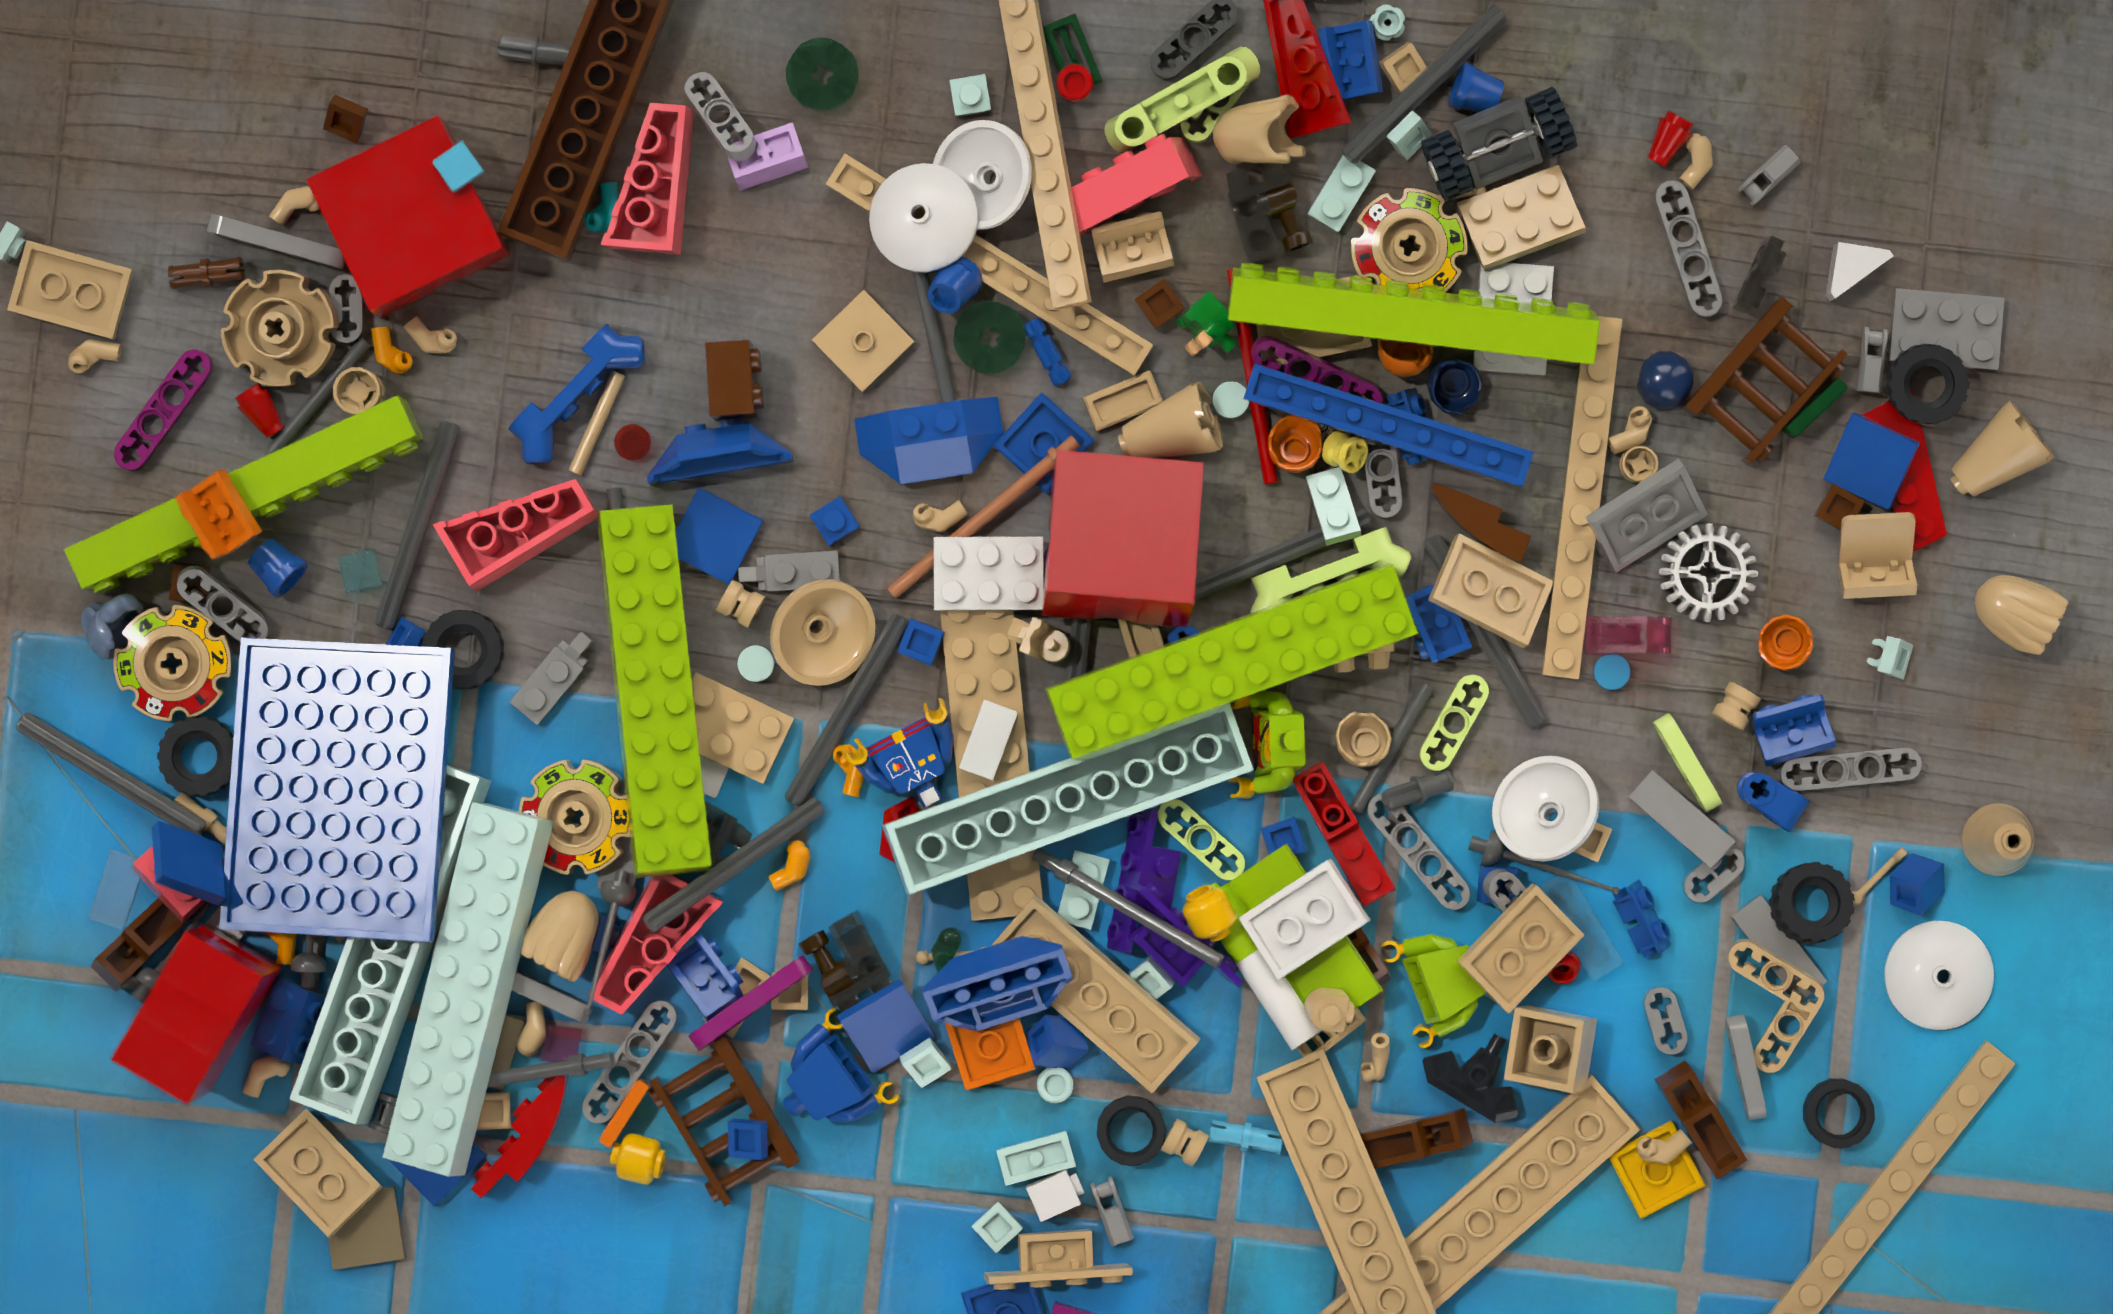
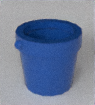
M1464 62L1460 66L1453 82L1448 107L1478 113L1498 105L1503 92L1504 81L1475 68V65Z
M962 256L953 264L936 271L927 294L930 304L936 310L945 314H952L958 311L969 299L976 295L982 286L983 277L980 269L974 262Z
M273 538L263 542L253 552L247 563L275 598L283 596L293 588L308 568L307 562L300 556L294 555Z

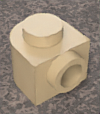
M1318 988L1313 990L1305 1000L1304 1009L1306 1015L1322 1031L1344 1033L1345 1023L1351 1024L1353 1021L1354 1004L1349 1001V997L1343 989Z

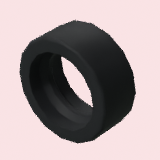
M1843 1078L1827 1079L1818 1083L1807 1094L1803 1105V1121L1808 1132L1818 1142L1833 1148H1849L1860 1143L1870 1133L1875 1121L1874 1105L1869 1094L1860 1085ZM1833 1092L1850 1094L1857 1101L1860 1108V1118L1857 1125L1845 1134L1834 1135L1827 1132L1818 1120L1817 1109L1821 1100Z
M1127 1095L1115 1099L1103 1109L1098 1119L1097 1137L1100 1147L1111 1160L1121 1165L1137 1166L1149 1162L1159 1153L1165 1142L1166 1127L1161 1112L1152 1102L1142 1097ZM1128 1109L1139 1110L1146 1114L1151 1120L1153 1127L1152 1138L1149 1144L1136 1152H1125L1117 1148L1110 1136L1112 1120L1121 1111Z

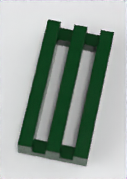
M1075 13L1043 26L1044 36L1059 72L1066 66L1051 32L1058 29L1071 64L1080 65L1065 29L1066 25L1071 24L1092 74L1093 85L1103 81Z
M1840 378L1833 380L1781 430L1789 438L1798 437L1847 390L1848 386Z

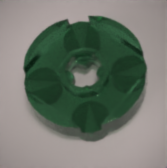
M820 37L805 41L792 54L786 66V82L792 96L803 107L814 111L826 112L843 106L853 97L859 80L858 66L853 54L842 44L830 38ZM824 65L826 70H832L833 76L827 79V84L821 85L819 80L812 79V74L817 72V66Z
M981 301L971 305L960 315L954 328L953 342L958 357L967 367L981 374H996L1009 369L1019 360L1025 348L1026 332L1020 316L1011 307L999 302ZM987 327L991 332L997 330L1000 334L996 338L997 345L992 348L989 344L982 345L979 341L983 337L982 330Z

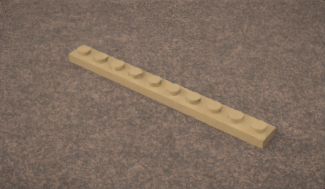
M999 0L1023 142L1031 159V187L1053 309L1058 311L1091 303L1038 0Z
M844 153L826 182V186L870 212L873 198L886 178ZM917 208L913 214L914 218H923L925 208ZM976 234L970 247L963 255V257L974 262L980 269L984 284L1132 376L1136 375L1153 347L1152 343L1089 304L1058 311L1053 309L1047 278Z
M1598 316L1600 326L1594 364L1579 363L1553 575L1554 583L1551 592L1542 675L1577 680L1580 674L1596 537L1586 516L1600 508L1622 319Z
M1984 1040L1769 1314H1818L2016 1063L1988 1041Z

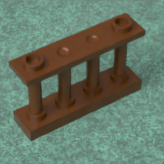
M1784 297L1778 298L1682 407L1692 417L1696 416L1699 412L1704 415L1708 413L1750 450L1742 459L1746 465L1751 464L1754 460L1760 464L1774 449L1770 442L1825 379L1828 378L1832 382L1846 367L1842 360L1847 356V353L1843 349L1831 358L1789 321L1791 317L1787 312L1793 305ZM1771 330L1776 334L1780 331L1822 368L1808 385L1765 348L1767 344L1763 339ZM1748 357L1752 361L1758 360L1798 396L1785 412L1779 409L1742 376L1743 371L1739 367ZM1723 385H1726L1728 388L1732 386L1774 423L1761 439L1757 438L1718 403L1719 398L1715 394Z
M724 1035L712 1043L716 1050L711 1052V1057L665 1085L659 1076L654 1077L649 1081L652 1088L648 1092L659 1109L663 1106L666 1108L709 1180L705 1183V1187L714 1202L716 1203L721 1200L723 1205L727 1206L733 1201L728 1192L730 1189L775 1162L778 1165L784 1162L788 1169L800 1162L802 1158L728 1035ZM727 1068L734 1079L730 1083V1088L682 1116L672 1097L718 1069L723 1071ZM739 1100L742 1102L746 1100L753 1111L748 1115L749 1120L767 1121V1136L771 1141V1144L768 1145V1157L763 1160L752 1159L720 1178L709 1160L728 1149V1132L701 1147L690 1128L735 1101Z

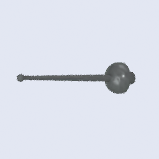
M1491 831L1488 840L1472 836L1468 849L1483 854L1480 865L1493 866L1503 857L1612 891L1613 894L1619 893L1618 887H1610L1539 861L1521 858L1513 852L1504 849V844L1495 831Z
M616 870L614 880H606L601 883V896L611 905L587 1007L583 1012L585 1016L591 1015L590 1009L618 907L632 903L636 897L637 890L628 884L630 874L623 870Z
M206 902L155 969L144 967L133 974V977L141 982L132 994L134 998L141 1003L145 1002L185 931L195 928L212 903Z
M306 935L305 952L296 955L290 964L291 971L301 972V987H315L316 972L327 971L325 959L313 952V935Z

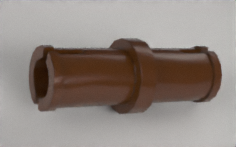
M237 257L234 259L210 261L209 258L201 259L200 263L169 266L168 277L184 276L169 280L172 289L203 285L204 288L213 287V284L218 282L244 280L245 269L229 270L244 266L242 257Z

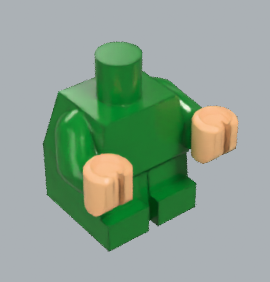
M1210 291L1201 296L1175 321L1182 329L1187 327L1193 332L1194 337L1185 345V349L1191 356H1195L1202 348L1207 346L1211 348L1215 344H1218L1228 353L1237 344L1228 334L1234 325L1231 320H1228V313L1225 307Z

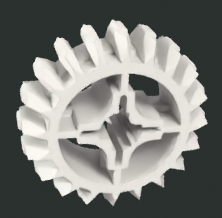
M1708 523L1705 525L1704 535H1701L1697 525L1692 526L1691 534L1693 538L1690 539L1684 531L1678 533V538L1682 543L1681 546L1673 541L1667 544L1668 548L1675 553L1674 556L1669 554L1661 555V560L1670 563V568H1661L1658 570V574L1662 576L1669 575L1670 581L1661 583L1660 587L1661 589L1673 588L1674 593L1668 595L1666 600L1669 603L1677 598L1681 600L1676 608L1678 613H1682L1687 606L1691 607L1689 619H1696L1699 610H1702L1703 621L1710 622L1712 611L1715 610L1718 620L1725 619L1724 607H1727L1730 613L1736 614L1738 607L1733 601L1737 600L1742 604H1747L1749 599L1741 593L1742 590L1752 592L1756 588L1755 585L1746 582V577L1753 578L1758 576V571H1747L1746 564L1756 562L1755 556H1750L1744 559L1742 555L1743 552L1750 548V545L1745 543L1737 548L1734 545L1740 538V534L1737 532L1732 534L1728 540L1725 539L1727 533L1726 526H1721L1717 535H1713V524ZM1703 543V552H1701L1698 564L1680 567L1685 553L1694 545ZM1714 544L1721 546L1731 555L1736 568L1725 567L1719 564L1716 551H1714ZM1708 562L1710 563V569L1716 570V572H1725L1726 574L1710 578L1712 582L1708 584L1705 576L1692 574L1690 571L1706 568L1704 563ZM1680 578L1693 579L1698 583L1702 602L1692 598L1685 591ZM1722 579H1736L1731 592L1724 599L1713 603V594H1715L1717 583Z

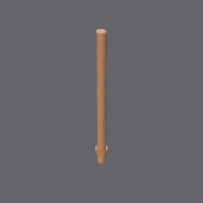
M1071 435L1057 448L1052 446L1047 450L1049 454L949 537H972L1053 470L1057 450L1076 451L1081 447L1080 444ZM934 549L887 587L895 599L934 568Z

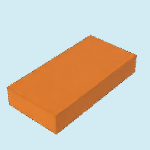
M643 1078L635 1081L600 1136L599 1142L608 1148L614 1145L650 1089L651 1083Z

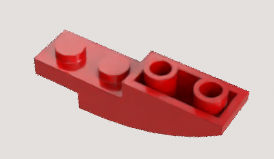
M1321 761L1294 776L1292 781L1363 907L1365 908L1396 890L1395 886L1324 762Z
M569 1074L545 1078L537 1086L541 1093L536 1099L531 1102L526 1098L514 1110L512 1115L517 1119L510 1126L521 1136L517 1139L512 1134L497 1150L502 1156L493 1165L487 1161L472 1176L477 1182L471 1190L480 1198H483L506 1173L518 1182L537 1160L550 1139L561 1114L566 1097Z

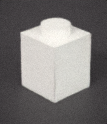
M1067 1169L1026 1185L1027 1192L1041 1222L1081 1205L1079 1195L1084 1194L1077 1174L1069 1175Z

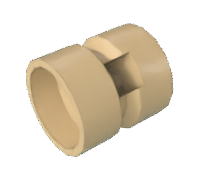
M351 367L342 371L336 378L333 385V397L336 404L343 411L356 415L384 402L386 399V388L383 381L376 374L361 367Z

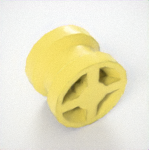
M1340 430L1332 432L1327 437L1322 449V457L1325 463L1334 467L1339 466L1347 473L1359 471L1363 467L1368 455V446L1363 439L1351 437L1348 433Z

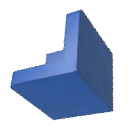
M1911 854L1890 874L1891 905L1919 915H1923L1945 892L1944 863L1917 854Z
M1045 1014L1025 1034L1034 1065L1050 1068L1060 1067L1069 1070L1089 1051L1084 1034L1063 1017Z

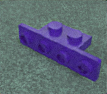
M1148 808L1131 814L1128 819L1125 851L1120 860L1121 873L1115 892L1151 913L1153 909L1129 886L1134 881L1143 886L1150 883L1163 894L1164 898L1161 902L1171 910L1182 852L1151 846L1157 810ZM1115 908L1112 921L1107 930V948L1130 954L1134 942L1130 936L1136 930L1137 921Z
M1134 881L1129 886L1153 909L1152 914L1210 948L1214 946L1208 938L1199 939L1195 937L1193 932L1186 927L1187 921L1184 915L1175 907L1169 910L1161 902L1164 898L1163 894L1153 885L1147 883L1146 886H1143ZM1142 924L1130 936L1150 958L1182 987L1205 964V961ZM1223 955L1224 958L1219 967L1213 968L1228 982L1239 987L1243 982L1235 974L1239 969L1229 958Z

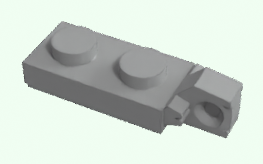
M838 550L765 555V557L756 558L757 566L738 568L740 583L758 582V590H767V592L796 590L807 583L817 580L831 579L840 581Z
M580 632L570 645L562 640L511 699L510 703L536 725H539L585 670L583 667L587 664L588 660L582 655L594 641L583 632Z

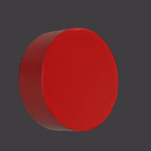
M1078 64L1068 65L1057 76V90L1067 101H1082L1089 96L1093 87L1091 73L1084 66Z

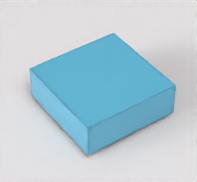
M463 141L432 161L454 193L484 173V170Z

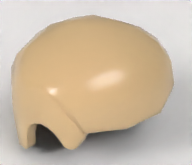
M1355 711L1349 713L1339 722L1335 736L1339 754L1345 761L1358 767H1371L1381 762L1387 756L1392 740L1388 726L1374 713H1357Z

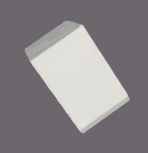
M1842 242L1833 245L1825 296L1829 301H1832L1894 255L1890 250Z

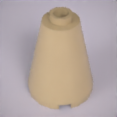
M1200 381L1191 383L1123 425V434L1118 435L1123 454L1125 456L1130 454V456L1163 458L1214 453L1221 450L1223 438L1217 415L1213 416L1209 407L1213 403L1204 385Z
M2008 401L1951 469L1955 475L1950 480L1963 496L1969 492L1975 497L2049 463L2055 456L2046 443L2041 442L2042 440L2038 436L2037 431L2011 401Z
M1995 803L1982 806L1971 815L1963 826L1961 843L1964 855L1975 868L1984 874L2005 876L2018 871L2028 862L2034 849L2035 836L2033 827L2024 813L2011 805Z

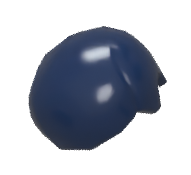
M1658 351L1647 358L1642 364L1637 382V390L1647 405L1657 410H1672L1687 399L1693 386V371L1684 357L1673 351Z
M1453 357L1441 361L1432 369L1427 382V389L1431 401L1441 411L1462 415L1465 410L1478 402L1482 389V379L1479 370L1467 359Z

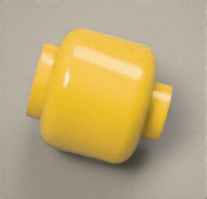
M1204 885L1191 891L1186 896L1187 902L1183 905L1182 913L1195 937L1199 939L1209 938L1211 942H1215L1230 934L1229 928L1236 920V913L1224 890L1213 888L1212 885Z
M630 1133L624 1137L622 1143L615 1142L611 1152L610 1164L616 1165L618 1178L647 1185L654 1178L659 1179L661 1177L666 1159V1150L661 1149L659 1140Z

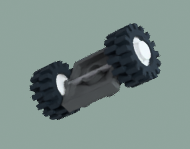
M1550 87L1526 97L1525 103L1519 95L1452 123L1461 151L1449 130L1421 141V147L1424 151L1423 154L1427 160L1428 168L1444 201L1473 191L1472 184L1477 190L1542 163L1543 159L1536 137L1539 138L1540 144L1549 159L1577 148V139L1573 132L1574 129L1570 123L1569 115L1566 113L1565 106L1561 102V98L1555 88Z

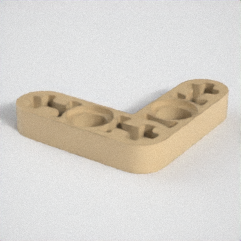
M1740 939L1731 946L1728 958L1731 967L1739 974L1784 1000L1754 1050L1756 1066L1766 1073H1774L1785 1065L1821 1007L1825 997L1824 987L1818 979L1755 941ZM1746 948H1750L1752 950L1751 957L1759 963L1762 956L1769 959L1763 964L1759 976L1753 973L1757 969L1755 964L1746 961L1744 965L1738 963L1739 955L1735 953L1737 950L1745 951ZM1772 966L1783 967L1787 973L1786 981L1780 985L1771 984L1766 978L1767 970ZM1793 975L1800 977L1796 983L1799 987L1805 990L1809 986L1815 988L1814 995L1818 998L1816 1001L1809 999L1807 1003L1802 1002V993L1794 988L1791 994L1784 992L1791 985ZM1792 1015L1798 1019L1800 1027L1796 1033L1785 1034L1780 1030L1778 1023L1783 1016ZM1774 1033L1779 1040L1790 1043V1045L1785 1047L1781 1043L1776 1054L1780 1060L1778 1062L1771 1060L1767 1064L1763 1061L1764 1054L1760 1051L1762 1049L1767 1051L1771 1049L1775 1038L1769 1037V1035Z

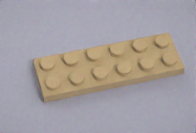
M1037 895L1029 901L992 943V945L1025 936L1062 944L1073 978L1068 984H1065L1051 1006L1151 1093L1158 1088L1201 1039Z

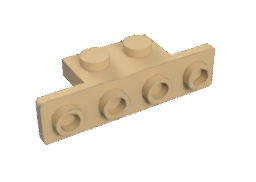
M1090 1229L1018 1234L1019 1270L984 1272V1281L988 1284H993V1288L997 1290L1014 1289L1015 1283L1029 1282L1030 1287H1048L1052 1285L1051 1280L1066 1279L1067 1285H1082L1088 1283L1087 1278L1102 1277V1282L1115 1283L1124 1281L1123 1276L1133 1275V1268L1127 1263L1093 1265L1092 1231Z

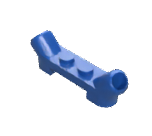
M606 324L582 348L592 359L543 411L531 402L518 415L508 430L521 441L522 460L526 464L551 463L554 459L553 427L560 419L565 423L579 409L576 402L585 393L591 396L603 384L604 379L601 376L607 369L640 368L644 364V340L639 335L620 336L609 324Z

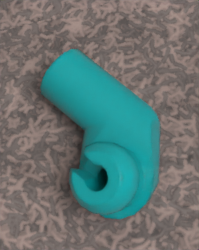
M618 182L600 184L602 202L591 213L587 214L585 226L588 230L601 233L608 229L612 218V210L619 198Z

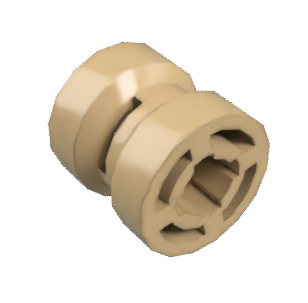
M1635 446L1622 454L1619 459L1618 468L1625 480L1630 483L1639 484L1656 473L1658 470V459L1652 449L1646 446Z
M732 580L721 598L716 611L725 616L732 615L736 617L738 623L749 628L765 596L756 591L750 593L744 590L743 584Z
M1729 682L1724 690L1725 697L1723 702L1716 704L1712 714L1733 727L1744 731L1749 722L1748 713L1752 709L1757 708L1761 698L1747 689Z
M1176 1118L1160 1150L1169 1155L1174 1153L1179 1155L1184 1163L1193 1167L1209 1135L1201 1130L1193 1131L1189 1129L1186 1122ZM1189 1137L1190 1139H1189V1141H1188V1143H1187L1185 1149H1183V1146H1184V1144H1185L1187 1138Z

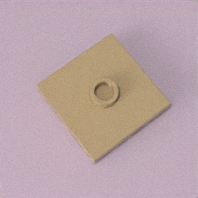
M865 290L854 298L812 339L862 393L915 343Z

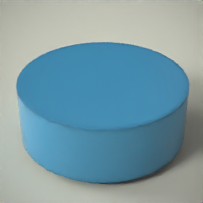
M1618 654L1603 655L1594 664V680L1604 689H1619L1629 680L1630 666L1626 659Z

